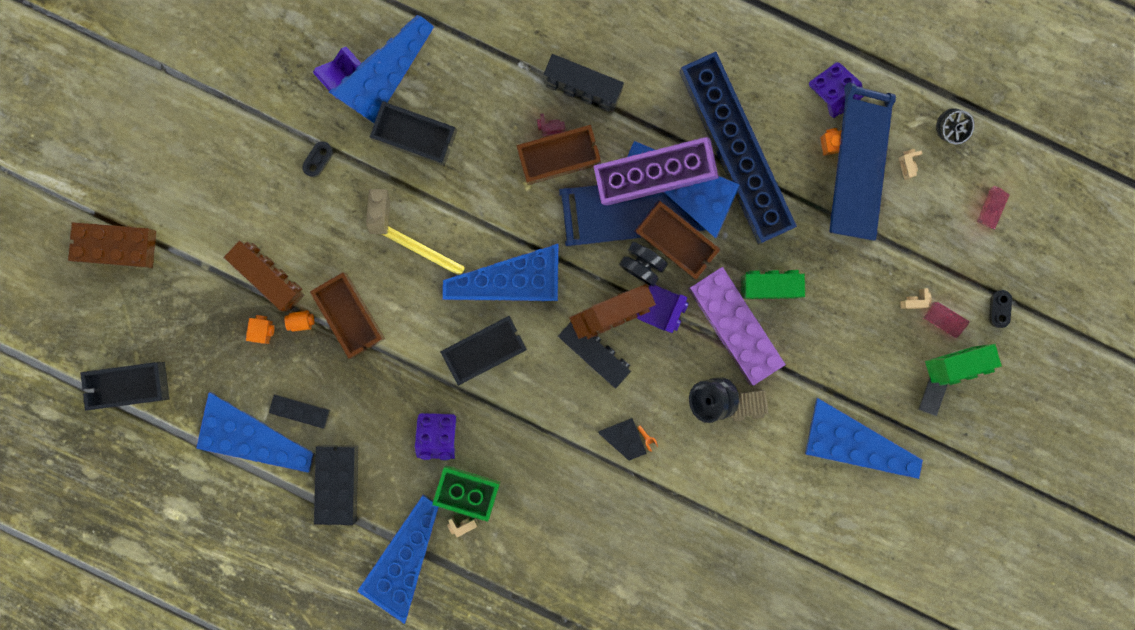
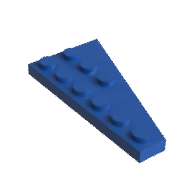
M415 16L400 29V33L394 38H390L385 46L377 49L356 68L355 72L349 77L346 76L339 86L332 88L328 93L372 123H375L382 101L388 103L434 26L423 17Z
M634 141L627 157L654 151L655 149ZM718 176V179L665 191L664 193L717 239L740 185Z
M558 244L443 280V300L558 301Z
M212 392L208 393L196 449L308 473L311 471L314 457L313 452L283 436V434L278 431L276 432L246 412L237 409Z
M816 398L805 451L806 455L919 479L922 459Z
M424 494L357 591L404 624L407 620L439 508L432 505L433 501Z

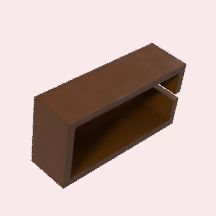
M591 125L516 145L527 186L601 164Z
M661 201L656 202L634 230L635 233L696 280L707 267V265L702 263L703 260L710 263L721 250Z
M72 222L70 240H74V244L70 243L68 261L153 268L156 230Z
M239 240L223 258L280 311L290 312L304 297V294L301 292L303 289L296 282L289 281L287 279L289 277L288 274L282 269L274 267L275 263L268 256L260 254L261 250L258 246L248 241L243 242Z
M342 272L310 291L349 359L355 358L365 352L367 348H372L385 340L384 335L347 273Z
M646 283L569 318L578 339L585 336L587 339L597 336L598 332L601 334L612 329L611 325L615 328L624 324V319L628 322L637 318V313H639V316L650 312L649 308L656 305Z

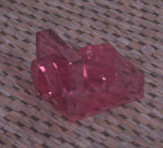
M540 113L541 119H537L538 131L542 130L543 136L565 132L564 121L560 122L559 119H555L545 124L544 113Z

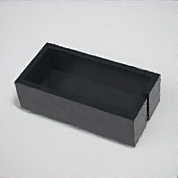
M551 54L543 74L544 83L547 88L554 91L557 89L562 90L566 96L572 98L575 96L582 98L581 101L592 105V103L597 104L601 110L606 112L615 110L624 86V82L555 54Z
M382 101L370 134V139L379 144L445 167L450 153L448 146L452 147L457 129L454 126Z
M510 316L440 351L458 386L528 350L521 336L515 335L518 330Z
M571 322L558 335L565 344L615 389L632 372L628 369L630 365L623 358L618 360L614 356L616 352L610 346L606 345L604 347L600 343L602 339L599 336H594L590 339H587L585 336L578 339Z
M165 362L80 372L82 390L94 389V392L83 393L85 411L170 400Z
M359 445L316 446L314 525H354L357 522Z

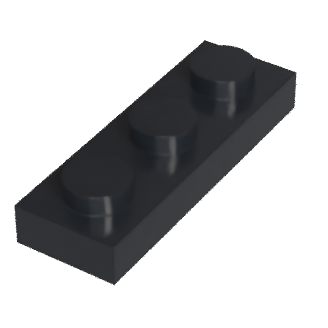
M274 394L269 413L325 429L330 410Z

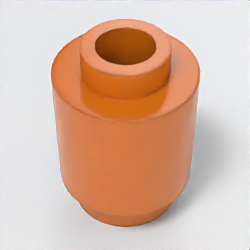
M308 310L289 313L284 318L287 331L291 330L292 332L309 330L315 324L314 316Z

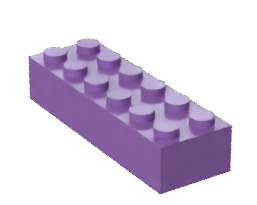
M707 137L594 166L601 203L606 206L718 179L711 141Z
M723 267L688 288L749 385H755L785 365Z

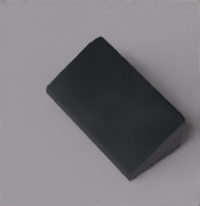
M929 377L918 410L937 416L948 384L940 386L939 383H932L931 377Z

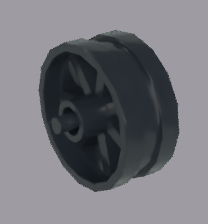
M951 108L939 116L936 123V132L943 141L955 145L962 144L972 136L975 122L968 112ZM957 113L955 120H953L951 115ZM963 114L965 119L960 121L961 115ZM945 128H948L949 131L945 134ZM954 133V140H949L948 138Z

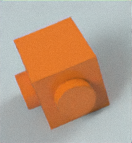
M837 128L829 129L820 137L824 156L839 153L842 130L838 131Z
M261 315L249 318L246 341L269 344L270 336H273L275 329L274 325H272L273 321H269L267 316Z

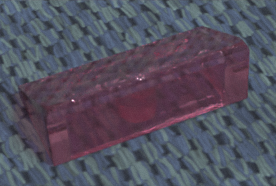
M997 186L991 187L977 223L995 230L1010 194Z
M933 302L924 319L955 338H958L970 323V321L939 302Z

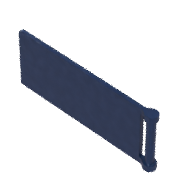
M847 83L844 89L846 99L829 232L875 241L892 107L896 101V95L857 87L854 83ZM857 94L884 101L885 107L853 99V95Z
M598 185L559 189V196L562 197L566 231L565 247L642 238L634 230L657 201L665 204L698 232L707 231L664 192L606 206L601 203ZM575 194L580 239H574L569 195Z

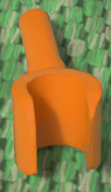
M641 425L638 426L637 429L644 437L647 449L652 452L649 445L655 443L658 447L656 439L649 437Z

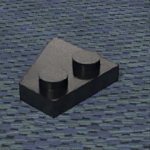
M633 418L598 431L599 435L629 461L647 454Z

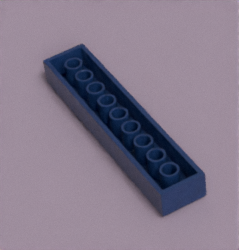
M717 52L682 66L679 71L680 76L728 180L740 185L736 197L758 245L796 228L797 225Z

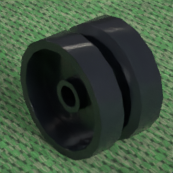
M632 242L628 253L636 260L624 256L618 265L632 276L654 287L659 277L652 270L663 273L668 263L647 247Z
M724 377L703 380L694 384L690 390L689 406L698 420L704 423L717 422L735 414L739 406V393L735 385Z

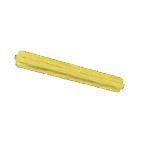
M389 226L388 233L382 234L457 275L463 274L465 270L464 266Z

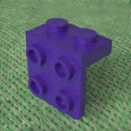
M343 47L333 61L316 67L313 73L330 91L332 88L339 86L346 76L349 77L355 72L361 62L347 47Z
M839 62L833 64L809 82L810 88L827 103L828 112L832 118H836L844 113L846 99L844 89L847 83H854L857 87L863 88L862 82ZM857 94L853 95V99L861 100L864 97Z
M656 285L654 287L649 286L656 305L650 307V312L639 316V313H637V319L668 333H673L674 330L677 331L681 323L679 316L681 312L685 313L689 304L686 302L688 297L681 294L677 295Z
M421 413L418 415L415 439L417 458L422 460H429L431 458L441 460L455 459L456 416L454 414Z

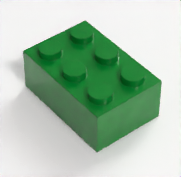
M759 270L748 271L745 275L741 276V296L743 299L805 297V273L799 274V270L784 271V274H780V270H769L765 274H760Z
M996 344L973 346L925 361L931 382L939 383L940 386L946 384L954 385L960 383L962 379H974L978 377V374L982 373L983 375L994 373L995 368L1002 366Z
M446 465L443 468L432 505L488 522L501 482Z

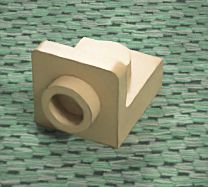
M915 149L903 152L904 155L898 158L904 180L917 176L918 167L913 158L922 155V150L916 152Z
M928 288L920 289L919 297H907V300L901 301V309L929 308L932 298Z
M451 517L448 520L449 524H447L451 534H455L456 537L469 532L479 525L476 518L471 520L470 517L459 522L461 526H458L454 517Z

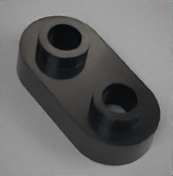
M321 141L316 143L303 162L302 169L307 176L312 178L318 177L332 158L333 149L327 142ZM326 149L327 153L321 155V150ZM312 165H316L315 171L310 170Z
M998 290L991 295L989 321L995 328H1005L1011 321L1012 296L1008 291ZM1001 296L1005 298L1004 303L1000 301ZM1000 315L1004 317L1002 322L999 321Z

